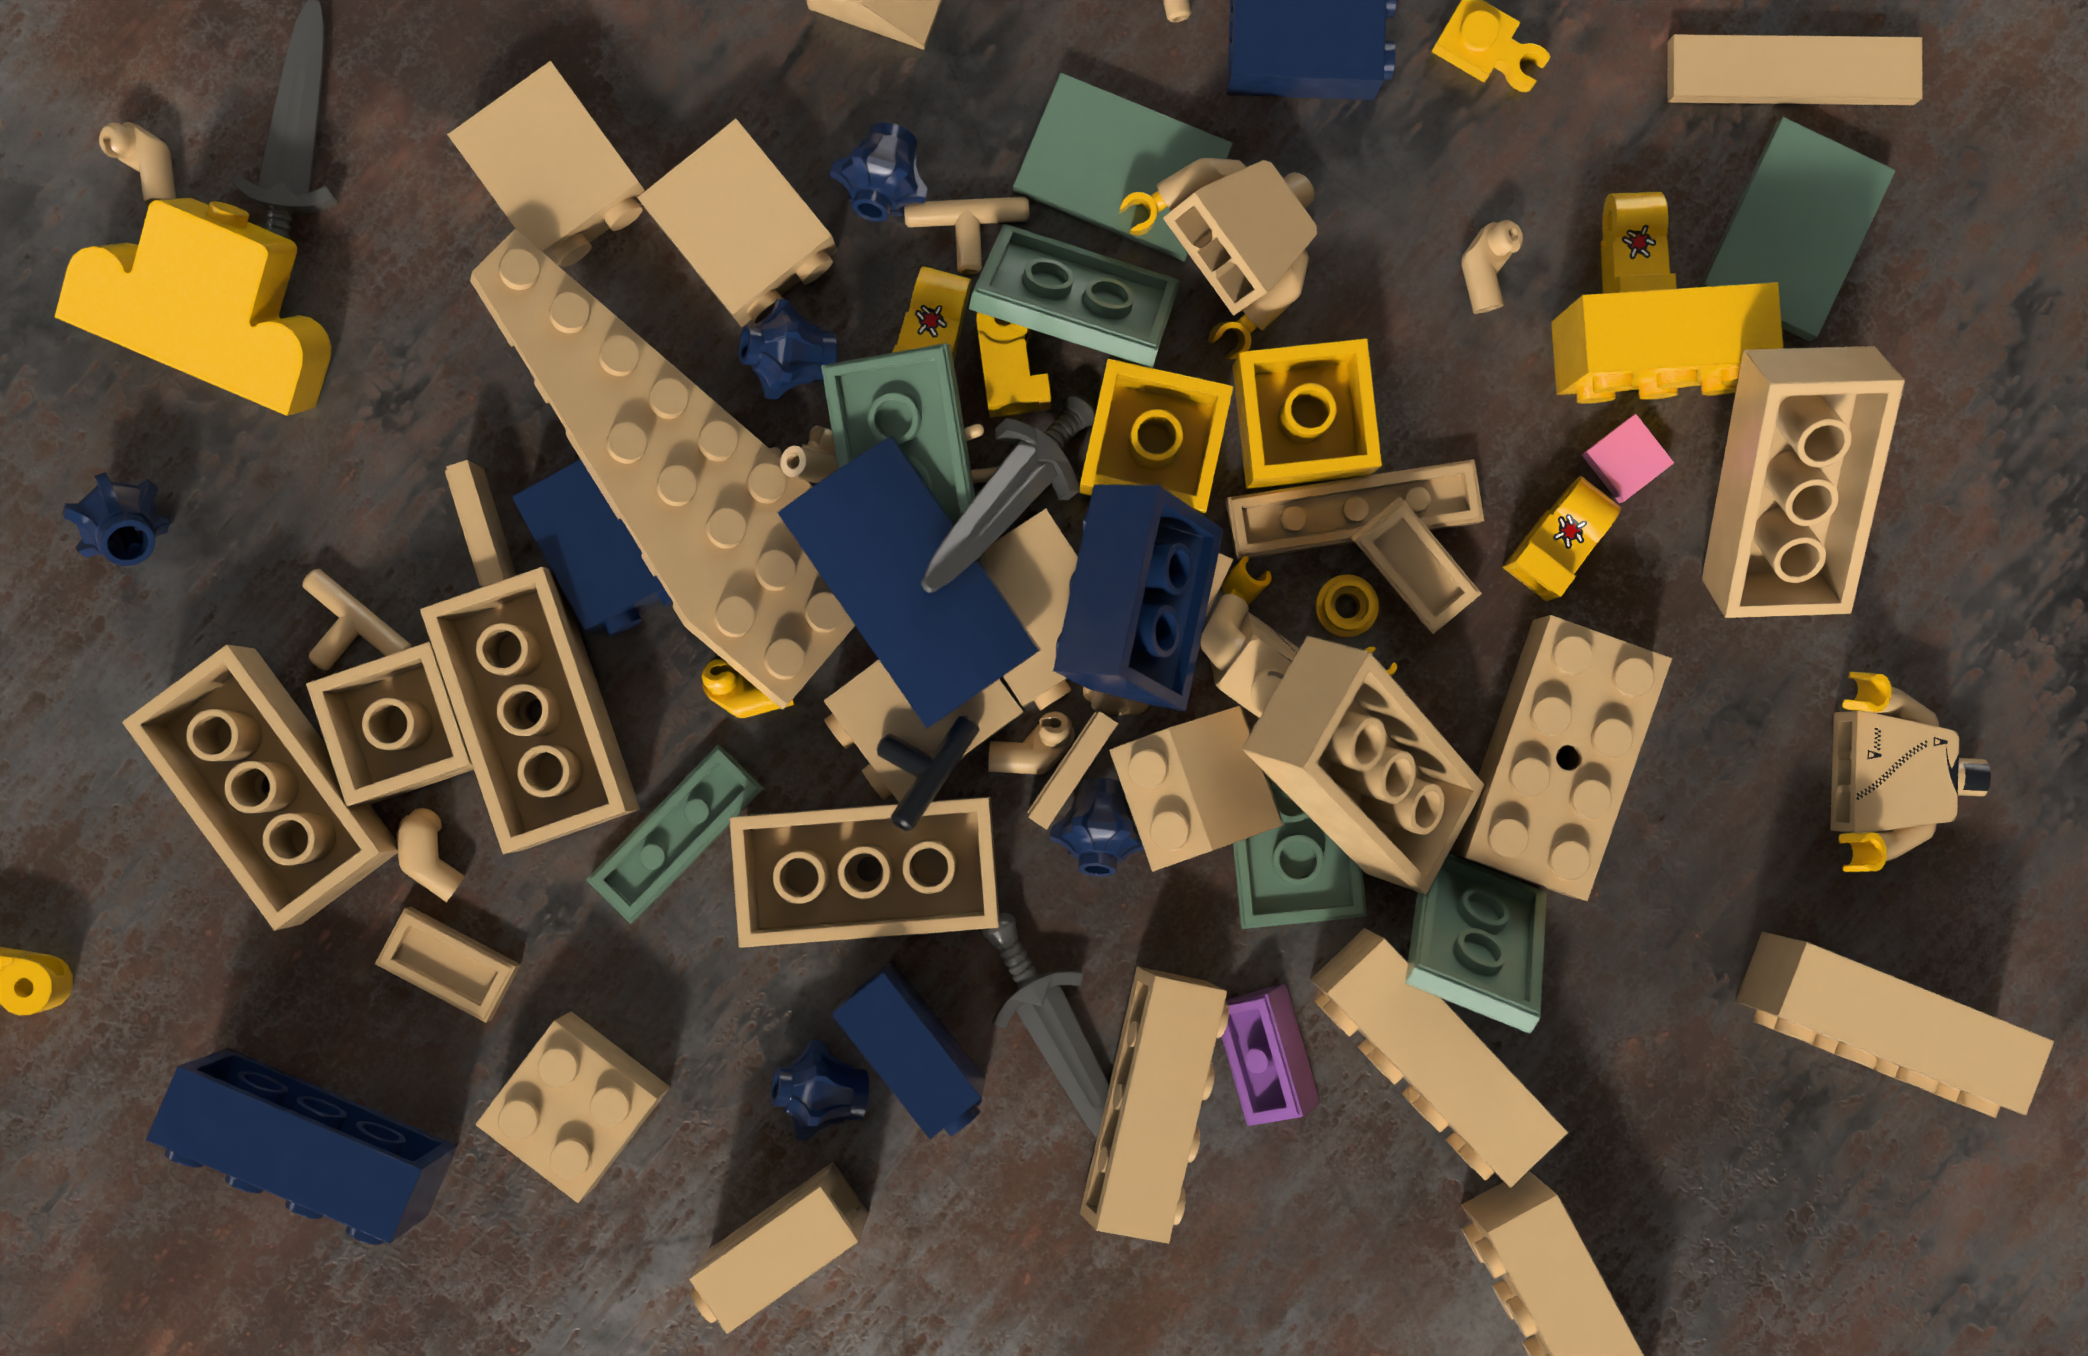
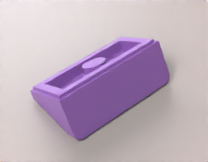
M1286 985L1272 986L1225 1000L1229 1006V1018L1226 1030L1222 1035V1040L1247 1126L1304 1117L1317 1107L1320 1101Z

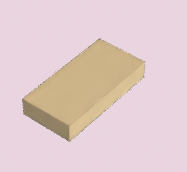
M469 460L446 466V477L479 585L485 587L517 576L484 468Z
M1400 497L1351 537L1359 549L1432 634L1436 633L1482 594L1404 499Z
M1101 711L1093 713L1070 750L1066 753L1027 811L1029 814L1028 818L1046 830L1048 829L1118 725L1117 722Z
M413 907L404 908L375 962V965L485 1023L493 1019L521 964Z

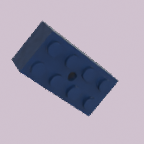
M230 1048L177 1066L146 1138L147 1141L165 1148V1156L175 1163L194 1168H200L204 1165L226 1174L225 1181L236 1189L249 1193L267 1191L287 1200L285 1206L293 1213L311 1219L328 1217L346 1225V1233L354 1239L373 1245H381L384 1242L391 1244L429 1215L458 1147L456 1144Z

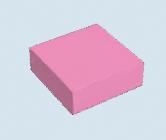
M1637 414L1629 417L1581 454L1618 503L1626 501L1674 464L1673 460Z

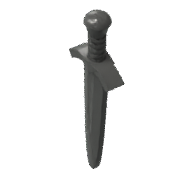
M307 0L304 3L294 26L280 79L258 187L249 182L240 172L229 180L244 196L269 210L266 217L268 219L265 224L266 230L290 239L289 233L292 230L293 215L319 212L338 203L326 185L311 192L324 75L326 33L324 11L317 0Z
M1081 395L1067 397L1063 401L1060 415L1044 433L1028 424L1006 418L995 428V440L1006 442L1015 447L950 529L930 559L921 579V586L925 591L929 593L935 592L961 574L998 539L1050 483L1055 491L1057 501L1069 500L1080 491L1075 473L1062 450L1078 431L1093 425L1096 410L1089 399Z
M999 913V928L982 929V937L1000 951L999 955L1004 959L1005 966H1008V971L1013 975L1014 982H1017V987L1003 1000L992 1022L994 1025L1006 1029L1014 1012L1018 1013L1065 1092L1097 1139L1109 1085L1060 985L1081 987L1083 973L1071 969L1053 970L1041 974L1036 973L1035 966L1031 964L1032 960L1027 956V951L1023 949L1022 942L1018 940L1015 917L1008 913Z

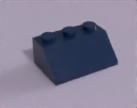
M1094 485L1089 509L1083 520V537L1076 569L1070 579V596L1062 632L1056 643V660L1053 671L1090 690L1174 711L1186 712L1224 529L1160 485Z

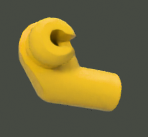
M723 659L710 661L702 670V687L705 694L710 700L735 717L747 718L781 709ZM794 698L786 707L795 705Z

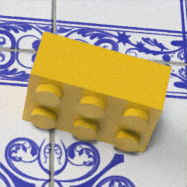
M1778 282L1582 295L1551 321L1556 394H1576L1577 403L1582 404L1611 401L1616 399L1615 392L1639 390V398L1644 400L1673 397L1678 395V388L1701 386L1702 395L1707 396L1735 393L1743 350L1783 349Z

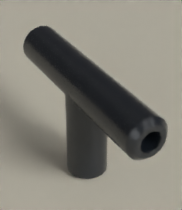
M965 715L958 716L932 756L891 733L881 738L877 745V755L917 777L891 815V821L898 828L907 832L914 829L979 733V725L973 719Z

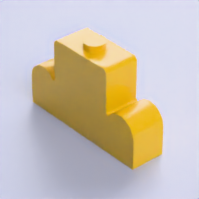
M193 198L152 201L148 207L139 245L118 243L92 246L79 250L72 256L67 266L55 313V318L286 416L316 408L331 358L329 336L321 324L310 317L300 315L279 318L297 254L296 244L288 238L248 222L250 214L245 210L218 201H211L209 205Z

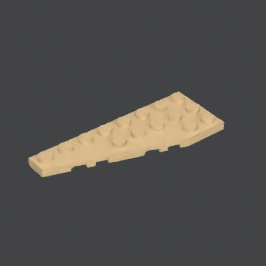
M515 229L472 271L470 280L510 346H515L535 379L534 385L546 404L550 403L566 429L565 435L617 519H622L642 551L641 557L653 577L657 575L673 601L674 605L672 607L683 625L783 710L855 626L777 513L813 486L808 481L788 477L783 474L780 464L781 458Z

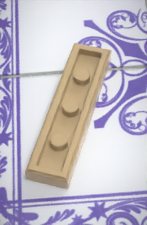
M1673 35L1667 42V103L1915 105L1923 99L1922 37Z
M1474 459L1227 497L1225 501L1235 561H1239L1245 556L1252 559L1354 543L1351 537L1398 497L1404 499L1429 531L1481 523L1484 521Z

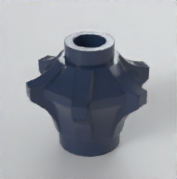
M881 122L871 126L867 138L862 140L858 148L853 149V152L847 157L833 162L830 170V177L839 181L850 194L848 201L852 202L854 212L869 221H885L889 213L893 216H904V206L912 203L925 204L928 194V188L919 177L917 170V157L915 154L917 139L909 130L893 123Z
M776 299L769 315L758 322L756 327L745 326L740 336L739 360L742 364L752 366V370L761 381L764 398L777 400L794 386L812 383L813 380L824 381L821 365L836 363L837 340L835 334L831 331L820 330L818 326L807 322L797 313L789 300Z
M106 472L95 475L97 486L79 503H65L62 513L65 519L77 524L82 539L76 546L77 552L86 558L103 555L110 562L120 566H132L143 562L153 552L155 538L167 533L170 525L168 518L158 516L153 500L158 492L157 486L149 479H146L139 485L111 482Z
M1089 778L1079 783L1078 796L1075 797L1070 811L1062 820L1053 825L1050 831V841L1056 842L1068 849V854L1073 855L1074 858L1079 860L1078 870L1089 876H1112L1116 873L1117 863L1126 860V857L1133 853L1144 851L1121 782L1115 779Z
M811 1038L803 1053L799 1054V1057L791 1062L789 1067H777L775 1069L771 1085L772 1105L783 1107L784 1112L793 1123L795 1139L800 1141H808L819 1130L829 1125L844 1123L845 1120L860 1121L865 1114L869 1095V1076L867 1070L852 1068V1065L840 1061L833 1056L820 1039Z

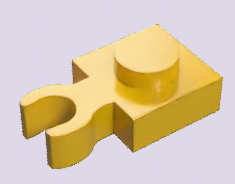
M1461 0L1431 51L1484 83L1493 68H1496L1505 75L1507 82L1514 89L1521 92H1529L1537 80L1525 75L1521 71L1520 62L1528 60L1543 69L1550 59V54L1543 47L1532 43L1521 44L1512 39L1521 22L1483 0Z

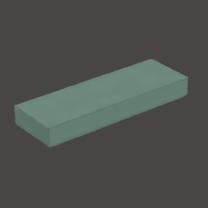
M718 744L586 881L630 924L635 923L728 828L730 818L739 816L766 787L723 745Z

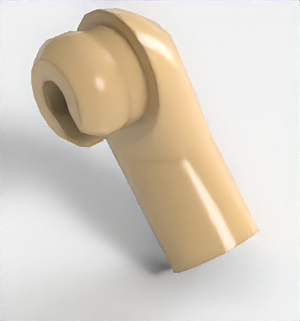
M1513 221L1492 222L1483 227L1462 256L1461 266L1474 314L1492 311L1504 306L1497 273L1512 253L1517 252L1521 248L1523 242L1522 231Z

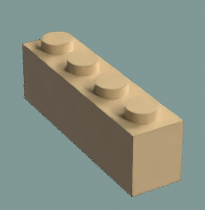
M1139 966L1136 968L1080 1210L1081 1216L1096 1231L1169 1244L1173 1225H1178L1183 1217L1186 1194L1182 1185L1187 1164L1194 1161L1199 1149L1200 1129L1197 1125L1200 1107L1202 1100H1206L1210 1096L1214 1084L1215 1071L1211 1063L1216 1038H1220L1224 1034L1229 1018V1006L1227 1001H1225L1227 991L1208 981Z

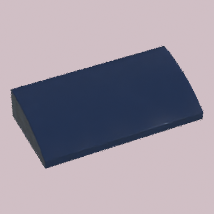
M893 436L888 437L859 455L777 512L926 728L938 723L1041 651L979 559H976L954 580L937 591L929 593L923 589L921 579L926 567L947 533L954 526V523Z

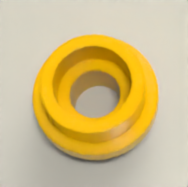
M1340 575L1326 582L1319 590L1315 602V611L1320 624L1325 630L1335 636L1349 638L1366 632L1374 624L1379 611V601L1374 588L1366 580L1355 575ZM1348 595L1355 600L1357 611L1352 618H1343L1337 613L1335 603L1339 596Z

